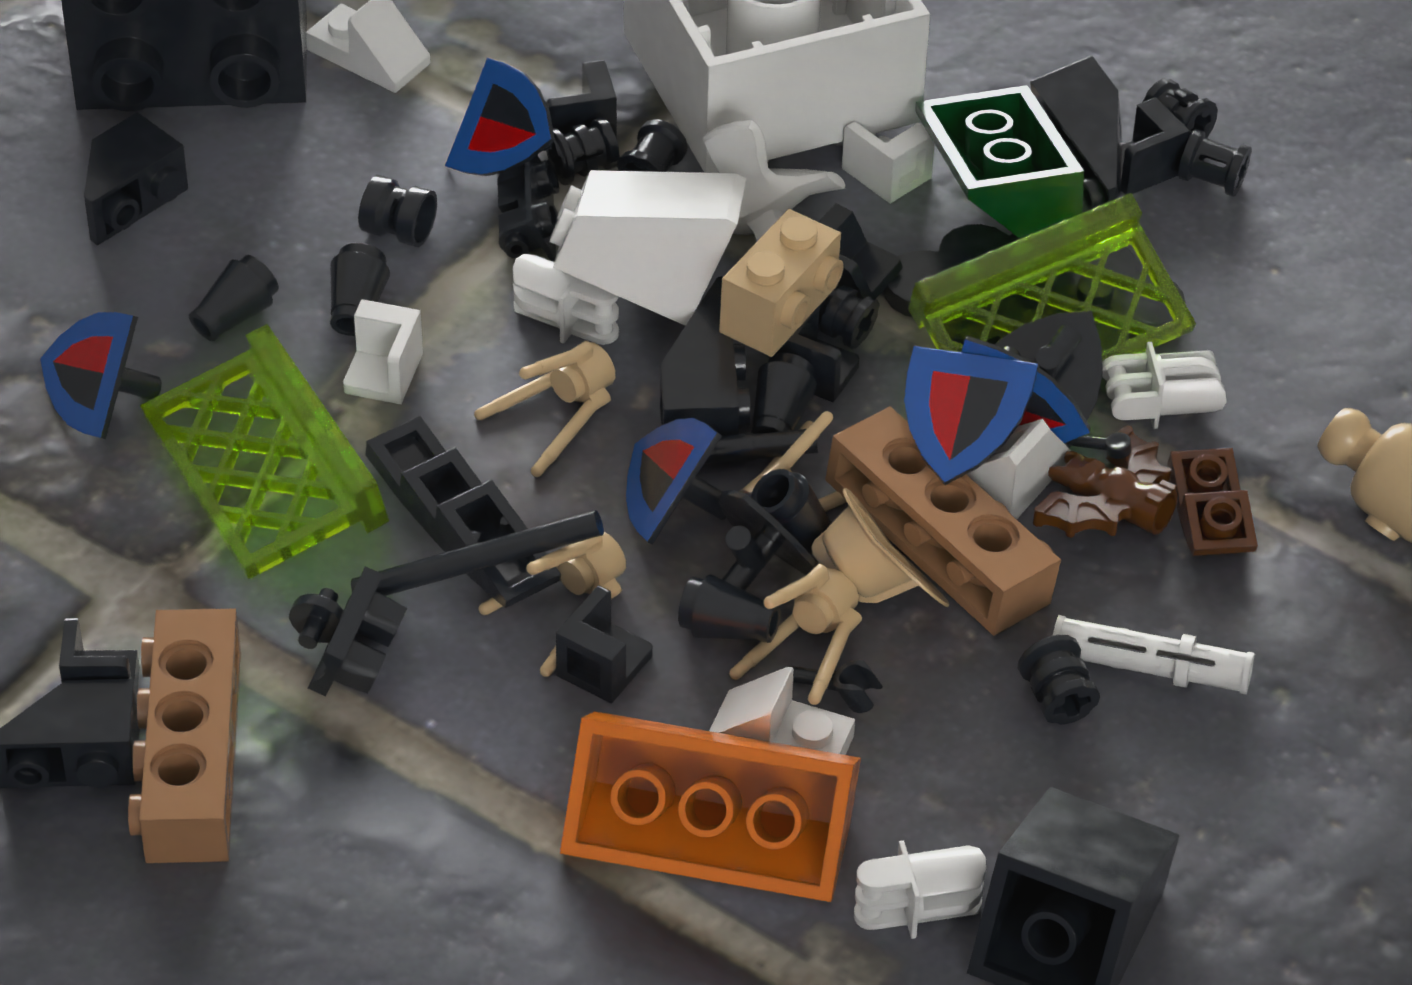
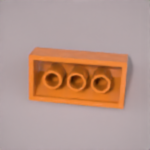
M595 711L581 718L560 854L832 902L850 828L861 758Z

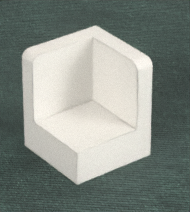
M852 122L844 127L842 169L891 204L932 178L934 142L922 124L917 123L893 139L886 136L878 138L857 122Z
M361 299L354 315L356 353L343 380L344 392L348 395L402 404L423 355L421 310Z

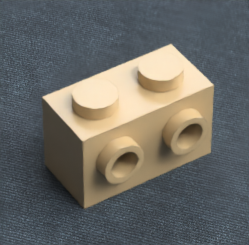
M788 208L722 278L719 332L772 357L837 287L843 272V261L839 260L841 232Z

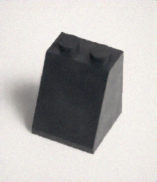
M1050 787L998 852L967 974L996 985H1119L1163 895L1180 835Z

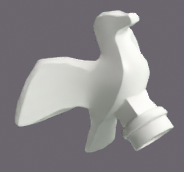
M752 120L735 121L718 126L703 137L708 154L719 173H736L747 178L738 224L733 234L749 235L754 233L758 241L788 208L792 210L809 195L845 189L844 180L834 172L768 168L766 142L761 129Z

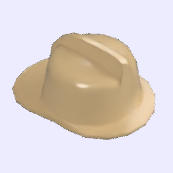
M844 488L843 494L849 506L814 540L811 546L812 554L819 564L824 565L826 568L843 572L856 586L859 602L880 603L920 586L935 600L948 607L949 602L944 595L889 542L863 504L849 489Z

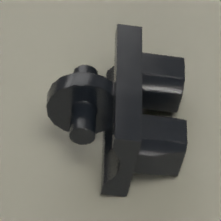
M365 566L344 610L337 603L338 594L329 588L321 589L319 594L301 595L294 601L290 609L289 620L300 634L298 637L299 644L304 648L314 649L318 642L328 643L308 689L326 697L333 681L368 694L380 671L386 654L355 640L354 637L356 633H359L389 647L407 610V607L376 592L383 574Z

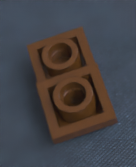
M1233 448L1171 451L1167 466L1171 469L1170 482L1177 486L1178 498L1176 508L1192 556L1256 552L1258 544L1248 491L1240 489Z

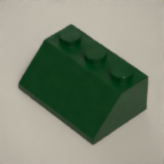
M1028 85L916 102L915 112L969 201L1024 242H1051L1060 236L1082 233L1084 170Z

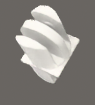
M523 254L516 258L513 265L514 311L516 313L559 328L561 343H565L571 334L601 345L613 343L618 339L619 327L615 321L619 317V308L615 302L619 296L553 268L554 262L531 254Z
M1151 341L1147 342L1146 353L1114 355L1102 362V377L1107 380L1105 386L1107 396L1113 400L1111 403L1112 414L1119 420L1151 419L1153 429H1158L1160 416L1214 412L1223 409L1227 403L1214 353L1210 350L1155 354Z
M904 840L899 841L898 856L872 859L859 865L857 869L858 885L855 889V901L857 903L854 907V920L861 928L867 930L907 925L910 937L914 939L917 935L918 923L976 915L982 909L986 857L980 848L970 845L908 854Z

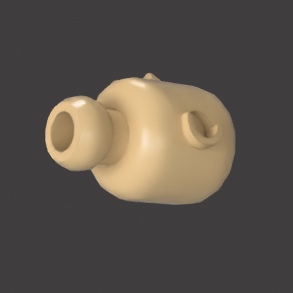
M1353 408L1342 409L1327 426L1317 446L1320 454L1327 462L1333 465H1346L1355 471L1350 485L1351 495L1356 505L1368 514L1365 521L1370 526L1393 541L1401 537L1412 543V423L1393 425L1385 433L1380 434L1371 427L1368 417L1361 411Z

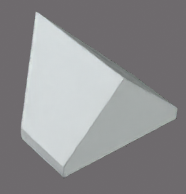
M1040 419L1018 426L1001 449L980 467L969 472L967 475L994 500L1001 502L1014 518L1018 519L1052 481L1048 476L1049 467L1055 465L1064 466L1066 464L1064 456L1067 451L1071 450L1050 430L1045 421Z

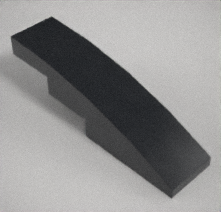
M421 416L366 441L365 456L400 502L444 552L528 529L491 479L482 484L456 447L446 451ZM546 552L467 573L474 582L504 608L559 582L561 579V573L557 567L535 575L527 572V565L547 555Z

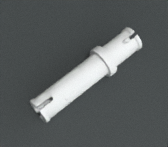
M1062 615L1057 617L1053 636L1069 635L1076 638L1081 648L1080 658L1083 661L1173 678V685L1187 688L1189 682L1240 691L1242 694H1247L1255 656L1253 652L1244 653L1196 643L1197 636L1183 634L1181 640L1132 631L1126 628L1069 619ZM1093 642H1095V643H1100V644H1105V645H1110V646H1115V647H1120V648H1126V649L1141 651V652H1145V653H1139V652H1134V651H1129V650H1123V649H1118V648H1113V647H1108V646L1093 644ZM1159 656H1167V657H1172V658H1177V659L1175 660V659L1164 658V657H1159ZM1190 662H1197V663H1202V664L1213 665V667H1211V666H1205V665H1200V664H1195V663H1190Z

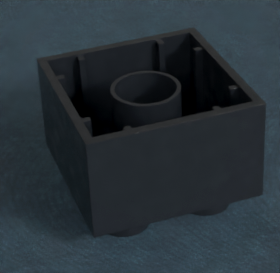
M61 0L76 110L116 109L120 111H138L152 107L214 105L250 108L262 104L306 103V0Z

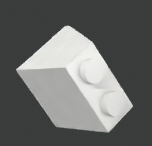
M590 170L582 190L571 185L557 216L558 221L549 241L559 246L553 268L686 326L696 311L738 224L747 178L736 173Z

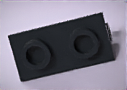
M537 155L532 160L508 172L497 174L498 207L502 214L498 215L499 246L509 257L515 259L542 247L549 260L555 261L556 244L549 241L558 221V212L554 206V194L560 191L559 181L549 160L541 161Z

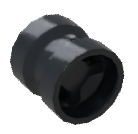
M376 175L368 183L361 199L358 214L359 227L361 231L377 236H383L387 232L394 234L399 242L419 248L425 243L433 228L437 213V195L435 191L418 186L407 190L401 188L397 180Z

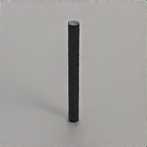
M594 510L377 571L383 574L376 592L388 596L599 537L604 534L603 523L598 511ZM360 576L351 579L352 593Z

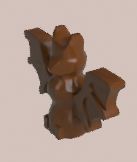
M1125 425L1118 432L1125 433L1130 437L1132 450L1127 457L1122 459L1111 458L1106 453V459L1117 466L1111 469L1095 458H1088L1080 453L1067 451L1064 456L1066 464L1064 466L1055 465L1049 467L1048 476L1054 482L1071 489L1075 495L1060 491L1051 492L1034 508L1033 525L1036 527H1042L1043 525L1057 527L1065 531L1066 536L1069 538L1074 537L1075 533L1088 529L1106 531L1107 534L1115 536L1118 522L1125 519L1154 535L1160 534L1167 527L1174 514L1178 495L1176 492L1177 486L1169 483L1171 469L1160 465L1156 460L1159 448L1158 442L1142 440L1133 432L1132 426Z

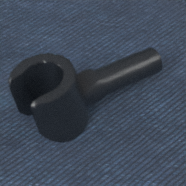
M856 659L843 664L837 671H834L827 690L838 691L854 713H865L870 711L874 704L864 690L870 688L882 689L883 686L871 668L864 661ZM789 666L794 669V683L813 686L818 670Z

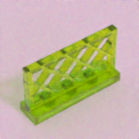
M1132 193L915 283L908 307L918 328H926L937 349L961 352L963 344L952 341L943 324L960 316L985 324L980 338L984 342L988 339L991 327L1011 333L1024 325V323L996 314L1001 299L1012 294H1018L1039 302L1033 321L1041 319L1045 304L1067 312L1091 310L1095 321L1121 330L1117 344L1104 351L1102 350V362L1114 355L1143 353L1146 351L1147 342L1152 341L1153 347H1157L1192 332L1196 325L1193 316L1139 223L1142 211ZM1132 245L1143 265L1139 279L1137 280L1105 269L1104 266L1109 253ZM1100 258L1098 266L1088 263ZM1071 271L1093 279L1085 303L1050 291L1055 276ZM1147 275H1149L1154 285L1145 282ZM1047 280L1044 289L1035 286L1036 284ZM1099 281L1134 293L1126 317L1091 305ZM1140 295L1164 303L1173 321L1159 327H1154L1134 320L1133 316ZM993 303L990 312L981 309L982 307ZM1128 332L1137 335L1136 337L1125 341Z
M268 324L246 334L250 347L249 350L140 405L146 421L248 579L265 572L360 522L367 533L390 522L376 480ZM248 374L254 381L247 399L221 396L225 386ZM184 407L199 409L192 427L168 425L163 419ZM214 411L240 415L232 433L206 430ZM255 417L281 421L274 438L247 435ZM199 445L225 449L218 467L192 464ZM240 451L267 454L259 473L233 470ZM282 456L306 459L308 461L301 479L274 475ZM226 485L252 489L244 508L218 504ZM267 491L294 495L286 514L259 510ZM309 497L334 500L338 505L337 509L319 518L301 516ZM231 523L237 524V526H236L235 529H234V527L232 526ZM252 526L279 530L274 542L250 554L245 543Z

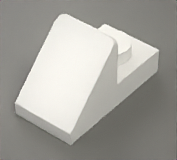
M369 0L357 11L341 3L306 32L308 51L394 93L398 92L430 64L429 52L392 0Z
M785 667L730 689L709 731L846 755L854 737L855 719L793 701L794 669L792 667Z

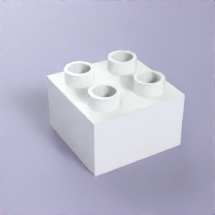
M624 0V34L705 173H718L719 171L708 154L703 137L716 127L735 121L752 120L759 126L766 142L768 161L831 144L843 146L844 127L852 122H857L874 135L879 132L921 122L915 112L916 102L923 101L930 22V13L921 0Z

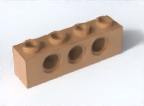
M891 406L833 435L825 481L844 498L843 489H849L870 513L884 535L993 636L1051 604L1061 559L1053 553L1047 543L1034 536L1009 513L1008 509L1001 502L994 500L967 474L944 485L922 459L911 436L908 422Z
M236 608L156 610L154 637L142 638L143 677H150V688H139L137 694L139 729H146V740H135L133 744L134 781H142L141 794H130L128 822L130 835L142 836L145 863L229 861L241 661Z

